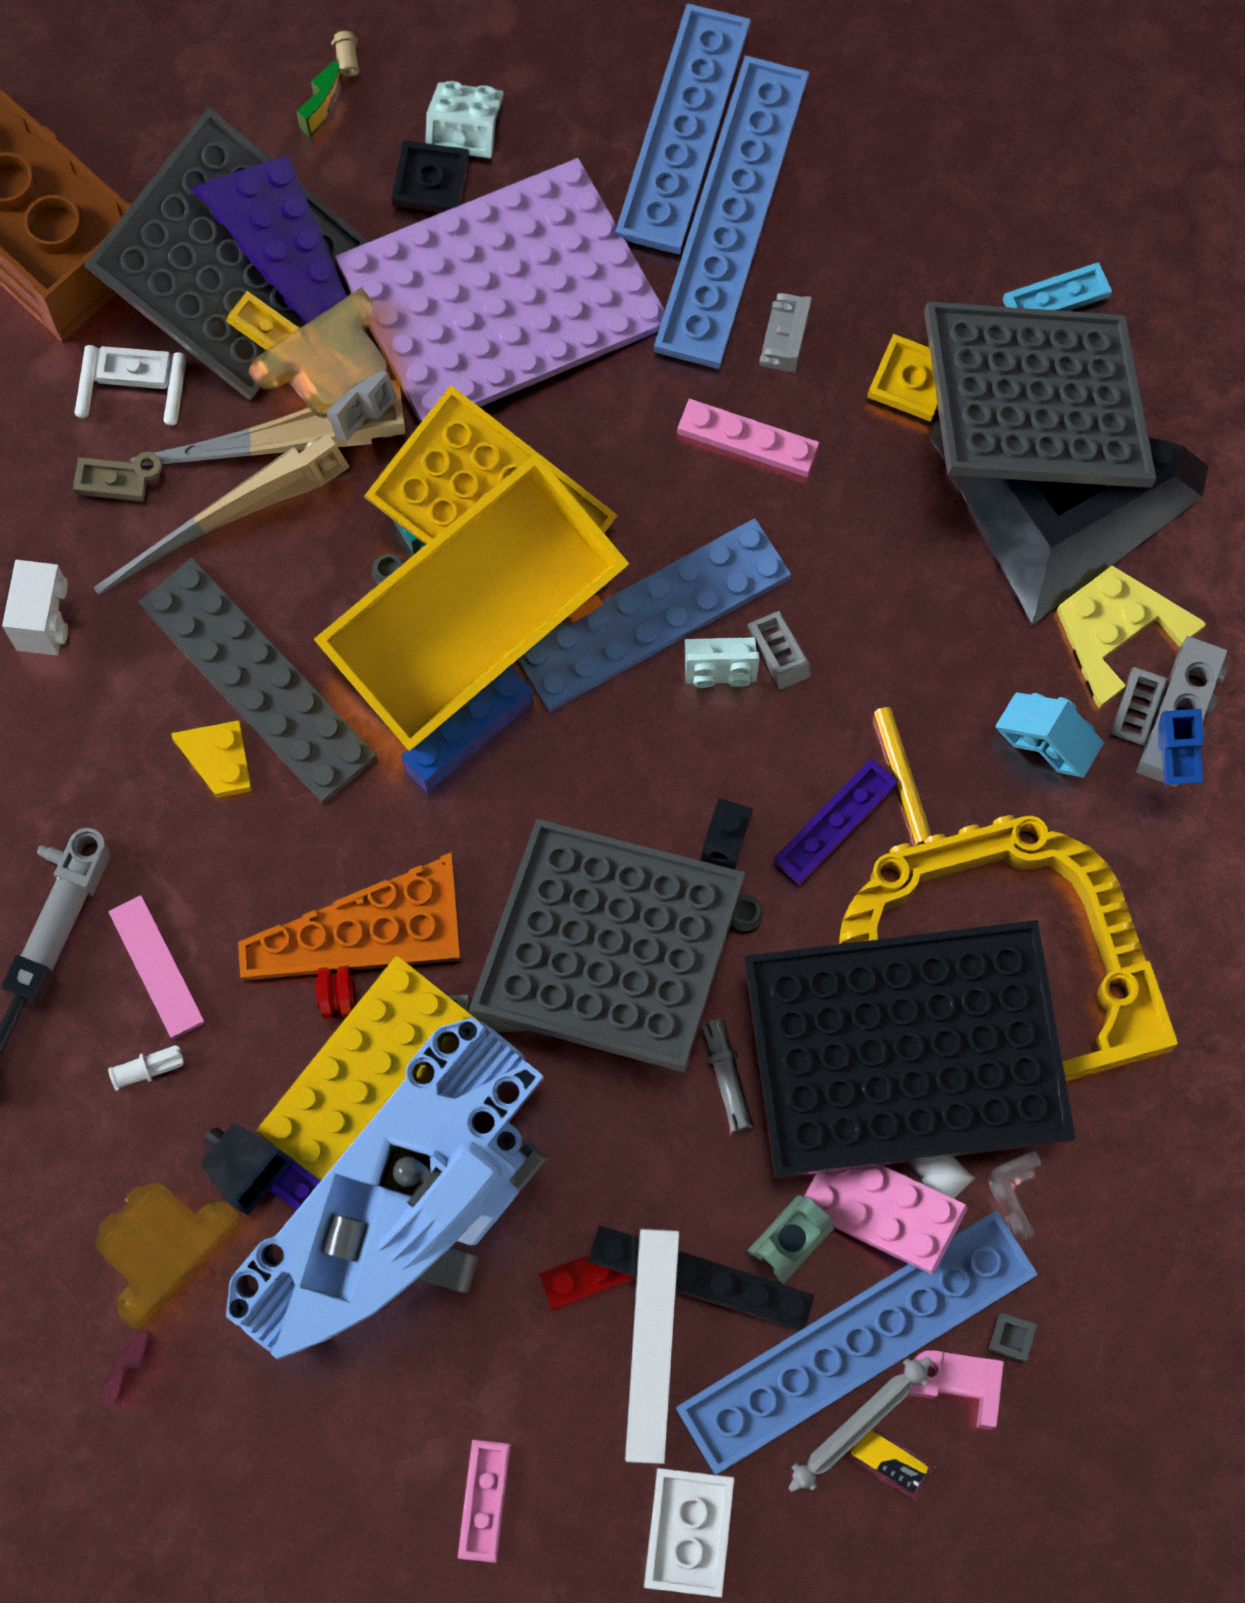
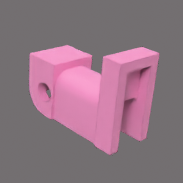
M934 1350L924 1351L914 1358V1360H921L925 1357H930L932 1360L930 1367L934 1370V1377L927 1376L929 1382L926 1385L913 1383L908 1396L935 1399L938 1393L979 1399L976 1428L989 1430L996 1428L1004 1361Z

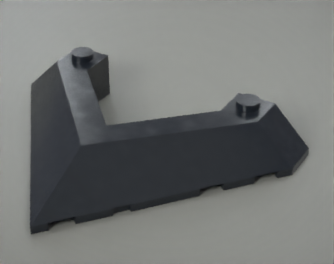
M937 408L930 440L936 451L940 452L946 464ZM1148 437L1156 474V481L1152 488L1111 485L1059 516L1032 480L965 476L950 477L957 490L961 491L969 506L968 510L994 559L997 558L1001 565V572L1014 596L1018 597L1026 612L1025 616L1032 627L1090 581L1137 549L1150 536L1157 534L1173 522L1186 509L1193 507L1201 501L1209 466L1181 444Z

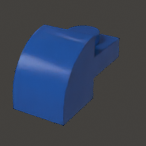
M1201 709L1164 711L1160 716L1158 749L1162 750L1164 785L1203 782L1201 746L1204 745Z

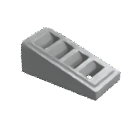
M780 611L748 623V629L752 637H755V643L780 690L810 677V662ZM777 627L780 630L766 637H763L762 635L763 633L768 632ZM785 640L784 643L769 648L770 645ZM791 652V655L776 660V658Z
M1133 667L1126 682L1111 735L1145 746L1168 678ZM1136 683L1153 687V694L1136 689ZM1132 695L1149 700V707L1132 702ZM1128 708L1145 713V720L1127 715ZM1123 722L1142 727L1141 733L1122 728Z

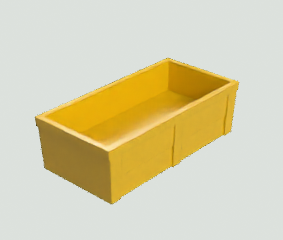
M535 453L314 638V641L406 749L410 751L626 568L629 563L539 455Z

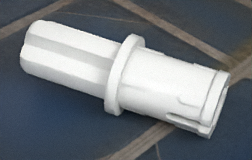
M172 1046L147 1056L141 1053L138 1059L113 1068L110 1067L108 1072L113 1087L117 1091L120 1088L145 1079L150 1082L153 1080V1076L181 1067L184 1064V1058L180 1048Z

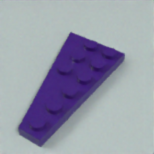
M288 155L195 185L192 188L195 195L199 199L202 198L213 211L212 215L219 224H223L237 240L236 244L268 283L277 288L285 298L284 302L291 310H295L308 326L307 330L318 342L341 358L368 348Z

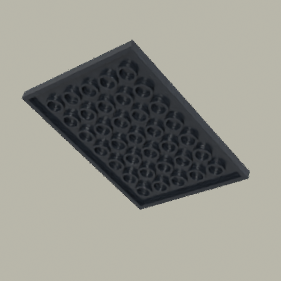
M1038 920L746 955L744 957L775 1178L1071 1142L1076 1139Z

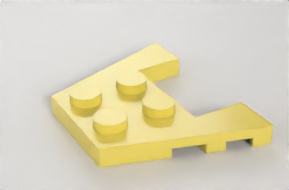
M1114 566L1109 567L1057 608L1059 618L1072 649L1077 653L1082 665V673L1085 680L1090 684L1094 694L1093 699L1099 709L1126 687L1104 661L1111 653L1154 621L1159 623L1179 647H1181L1186 636L1193 638L1206 626L1203 620Z

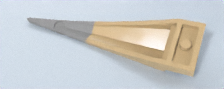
M398 380L391 381L397 399L378 421L366 418L347 441L336 438L326 411L337 401L332 398L258 426L154 453L159 457L162 464L283 453L292 447L297 451H303L311 440L323 437L327 433L337 447L372 444V438L406 434L400 384ZM136 457L130 459L131 463L134 462ZM145 461L142 466L154 465L152 461Z
M328 433L323 437L311 440L301 453H298L292 447L93 588L98 595L103 594L126 578L183 545L262 508L320 488L350 466Z

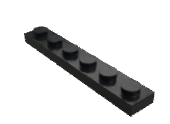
M599 1225L587 1263L637 1279L639 1238ZM678 1251L675 1292L796 1331L806 1328L815 1294Z

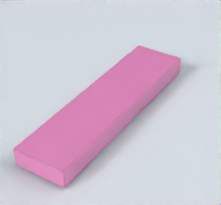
M140 895L108 911L171 1039L174 1040L206 1024L143 897Z

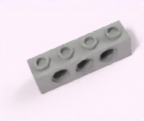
M1186 636L1179 649L1136 773L1164 783L1162 750L1158 749L1160 716L1164 711L1177 710L1179 707L1201 709L1202 722L1205 714L1211 716L1218 699V695L1213 694L1216 682L1219 684L1223 683L1229 668V664L1224 663L1228 650ZM1188 677H1199L1203 681L1204 686H1194ZM1203 726V737L1207 731L1206 726Z

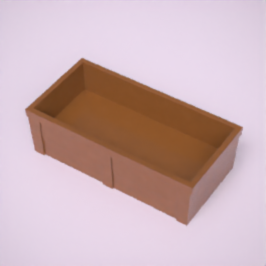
M0 89V285L63 342L117 294L86 269L84 265L132 204L130 202L126 203L64 147L52 131L46 126L43 128Z

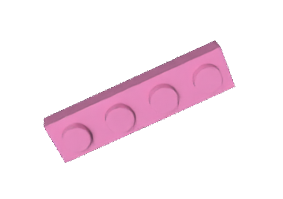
M692 399L688 400L677 428V434L806 478L819 447V442Z

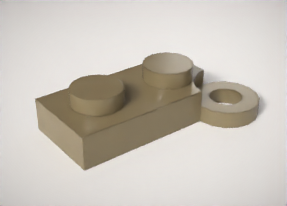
M152 452L139 454L133 463L78 457L73 491L75 495L144 502L147 486L146 480L153 479L160 474L162 463L159 457ZM145 461H152L154 466L151 470L145 471L141 468L142 464Z

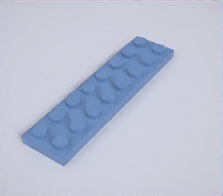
M687 3L615 231V235L623 237L625 241L681 254L748 35L751 19Z
M754 518L602 601L603 605L577 622L570 624L567 620L556 626L516 661L549 713L790 580L791 573Z

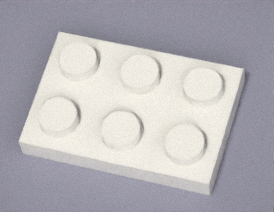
M657 1468L644 1588L722 1597L734 1485L733 1477Z

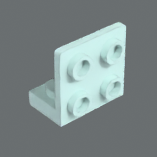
M455 81L438 83L427 111L426 143L469 149L470 156L491 158L494 148L495 120L503 100V91L484 85L478 87L464 86Z
M755 637L685 639L686 684H693L699 688L712 687L715 683H729L733 687L748 686L750 682L757 681L760 658L759 652H756Z

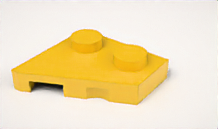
M239 720L171 733L176 746L180 748L217 798L252 792L242 728Z

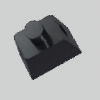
M719 798L703 844L700 861L736 870L753 821L754 809ZM712 852L724 854L727 858H719Z
M238 1124L231 1125L225 1133L220 1128H213L208 1131L203 1140L204 1145L210 1151L202 1160L201 1166L226 1201L246 1215L252 1212L294 1161L293 1158L274 1144Z

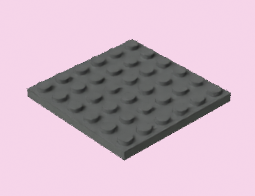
M208 107L85 263L84 267L250 400L281 360L226 322L227 316L248 291L301 330H304L307 325L295 310H291L284 302L285 298L277 288L268 283L236 244L237 240L223 224L220 225L212 215L213 211L203 199H199L192 191L195 185L272 160ZM301 185L341 281L343 277L335 264V256L366 244L369 241Z
M927 301L924 315L948 476L1152 488L1156 481V474L1125 315Z
M536 818L469 1008L470 1014L685 1073L744 884L745 872Z

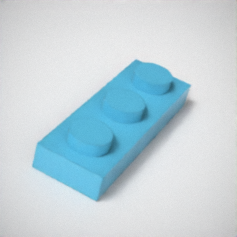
M1098 262L1005 293L1003 302L1006 307L1070 311L1109 298L1112 290Z

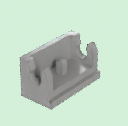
M785 293L777 295V300L773 301L759 366L796 373L812 297H800Z

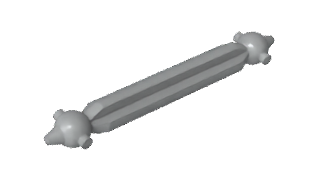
M925 1357L921 1360L912 1361L907 1358L903 1362L906 1366L904 1374L894 1376L810 1455L807 1465H799L796 1462L791 1467L794 1473L789 1489L792 1492L800 1488H810L813 1491L818 1486L815 1483L816 1475L827 1472L910 1394L913 1383L926 1385L929 1382L927 1369L932 1362L931 1358Z

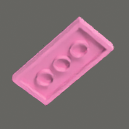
M883 1165L817 1173L804 1198L806 1196L810 1197L833 1219L831 1223L834 1228L931 1275H934L968 1209L966 1204Z

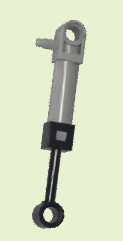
M83 828L76 831L69 839L65 851L44 845L38 848L37 854L44 857L47 861L58 864L53 874L56 881L21 956L15 955L1 985L4 992L12 997L0 1023V1058L25 1004L28 1003L38 1008L42 1006L56 976L52 971L88 895L93 896L111 856L110 848L102 835L95 829ZM88 844L98 845L97 851L93 855L88 857L81 855L82 850ZM0 1076V1094H1V1093H2V1089H3V1081H2V1078H1V1076Z

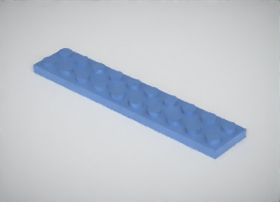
M749 56L744 57L654 344V352L720 369L808 82V71Z
M996 1210L953 1236L934 1275L911 1264L906 1265L680 1404L675 1409L714 1475H717L1030 1281L1038 1274Z

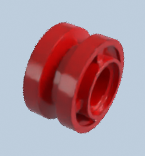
M349 965L339 966L336 974H332L329 967L318 968L315 988L318 1010H321L322 1019L333 1018L335 1011L338 1010L343 1017H347L353 1010V1007L356 1006L354 976L350 974Z

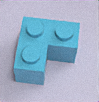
M1016 692L995 726L1013 747L1039 752L1058 773L1083 778L1104 744L1102 739L1095 733V727L1083 719L1076 711V705L1063 697L1052 699L1038 693L1029 695Z

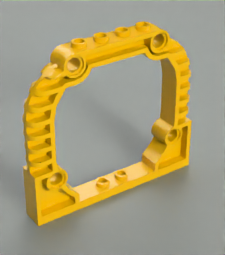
M1007 815L994 820L993 825L980 828L978 824L970 825L958 831L959 834L945 837V834H937L926 838L924 844L911 847L910 843H904L892 847L889 850L890 853L879 857L875 862L870 877L871 881L864 885L856 894L844 915L840 929L839 944L878 940L877 927L882 912L906 903L912 897L920 882L1001 860L1021 870H1034L1050 866L1072 883L1083 902L1107 974L1096 992L1100 1007L1107 1012L1100 1032L1092 1043L1095 1052L1062 1061L1065 1080H1072L1171 1052L1178 1045L1151 963L1145 959L1121 886L1111 867L1090 846L1069 837L1067 834L1055 831L1048 832L1045 822L1038 817L1023 816L1014 819L1013 815ZM1019 833H1032L1036 838V843H1024ZM892 869L897 872L899 880L888 882L882 878L881 871ZM1112 984L1120 985L1125 990L1126 998L1117 999L1113 997L1109 991V986Z

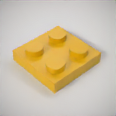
M893 334L870 386L867 398L931 422L938 405L929 347Z

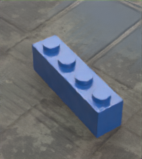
M509 666L412 750H407L403 753L401 759L404 769L428 794L534 702L532 687Z

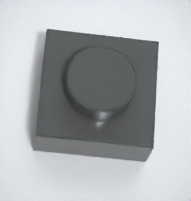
M999 1313L988 1351L1025 1363L1028 1359L1037 1324Z

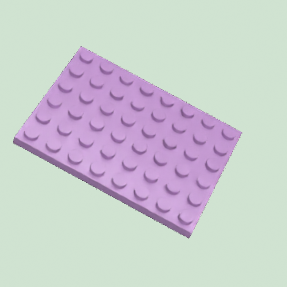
M578 158L335 256V264L420 423L450 385L481 407L658 332L665 312L623 237L615 235L617 226Z

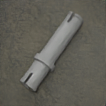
M725 1019L709 1021V1024L704 1023L702 1024V1029L704 1030L711 1055L708 1057L710 1065L714 1066L731 1132L747 1129V1127L751 1128L754 1126V1122L751 1118L735 1061L738 1055L736 1050H732Z

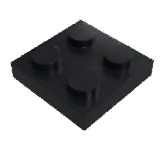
M403 140L391 197L392 206L439 213L460 206L470 157L469 149Z

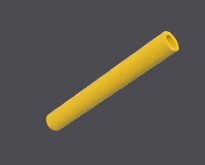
M891 707L880 708L874 712L894 778L898 781L897 788L915 845L924 844V840L932 835Z

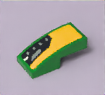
M335 60L311 81L314 96L296 111L299 127L308 136L323 123L339 96L343 81L340 64Z

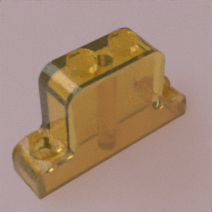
M361 287L253 359L248 372L258 386L264 389L279 388L285 383L291 384L316 416L328 418L326 411L341 396L363 380L386 369L385 357L364 332L373 322L369 317L373 309L371 298Z
M153 1182L144 1187L139 1185L134 1188L125 1199L127 1205L117 1215L112 1213L103 1220L98 1227L100 1233L96 1238V1248L129 1282L128 1287L119 1295L116 1301L118 1302L117 1309L120 1317L133 1329L139 1332L244 1221L240 1214L228 1203L211 1200L195 1214L164 1185Z

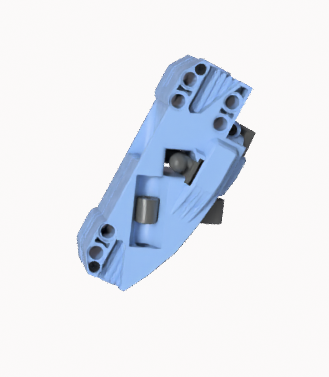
M472 1017L439 1027L407 1065L406 1079L294 1215L276 1236L265 1239L258 1244L234 1273L229 1283L226 1317L237 1326L239 1325L251 1338L279 1360L324 1342L374 1315L417 1279L455 1291L468 1293L479 1255L451 1246L456 1241L468 1245H477L548 1158L545 1153L529 1140L522 1146L523 1139L521 1133L509 1123L544 1080L543 1075L525 1061V1056L484 1022L479 1023ZM449 1035H457L460 1041L459 1048L452 1054H445L442 1051L444 1038ZM431 1064L434 1067L435 1076L430 1083L421 1084L418 1080V1071L423 1065ZM509 1082L517 1084L520 1091L518 1099L514 1103H503L499 1096L501 1087ZM482 1112L491 1113L495 1120L492 1131L487 1134L479 1132L475 1125L477 1116ZM396 1146L431 1156V1166L422 1158L413 1155L402 1157L394 1164L392 1172L394 1180L403 1187L418 1185L413 1192L384 1185ZM274 1244L283 1249L284 1259L282 1262H279L273 1256L272 1249ZM249 1275L254 1276L258 1281L259 1288L257 1292L249 1287Z

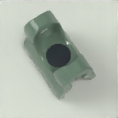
M797 1195L751 1245L747 1252L761 1261L765 1259L774 1267L773 1272L778 1277V1281L781 1284H785L833 1231L834 1226L831 1223L833 1219L810 1197L806 1196L804 1198Z

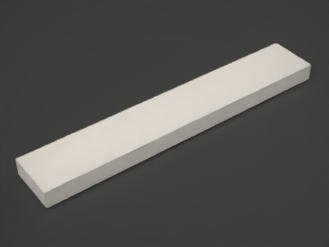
M640 1228L625 1453L626 1462L664 1464L679 1241L678 1230Z

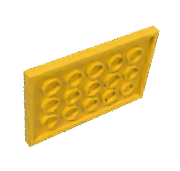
M450 385L371 486L364 498L426 545L537 452ZM537 453L602 532L605 533L618 515Z
M396 955L256 1131L322 1181L406 1079L407 1065L434 1031L439 1027L472 1017L479 1023L480 1021ZM449 1035L444 1038L442 1051L445 1054H452L457 1051L460 1044L459 1037L457 1035ZM431 1064L423 1065L418 1071V1080L421 1084L430 1083L435 1076V1070ZM396 1146L384 1185L398 1189L403 1187L394 1180L392 1174L393 1166L400 1158L413 1155L424 1160L428 1155Z

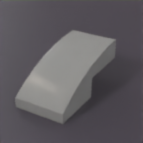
M380 371L363 380L341 396L326 411L336 438L347 441L366 418L378 421L397 399L388 372Z

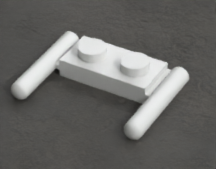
M85 346L75 415L79 418H86L89 415L94 381H98L99 384L166 389L168 387L164 422L170 426L177 424L187 356L183 353L170 354L164 351Z

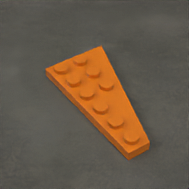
M452 852L441 856L439 860L427 865H419L412 868L408 873L389 881H381L336 900L334 904L318 911L313 910L305 913L299 919L282 926L277 925L238 942L240 978L242 981L318 974V968L329 967L331 972H337L338 967L349 965L350 971L386 968L396 955L409 965L461 961Z

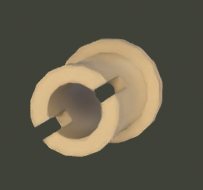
M350 31L336 33L332 41V47L336 50L342 77H352L360 72L356 54L358 39Z

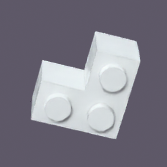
M15 560L2 627L17 651L58 656L60 645L66 643L68 625L63 621L58 608L60 599H65L68 581L67 578H64L57 564Z

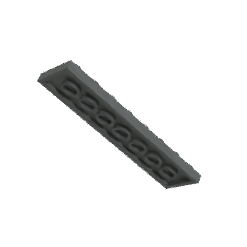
M193 558L188 560L138 601L143 611L323 805L377 760L376 754Z

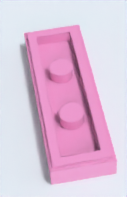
M472 1440L458 1551L459 1559L497 1563L511 1444Z

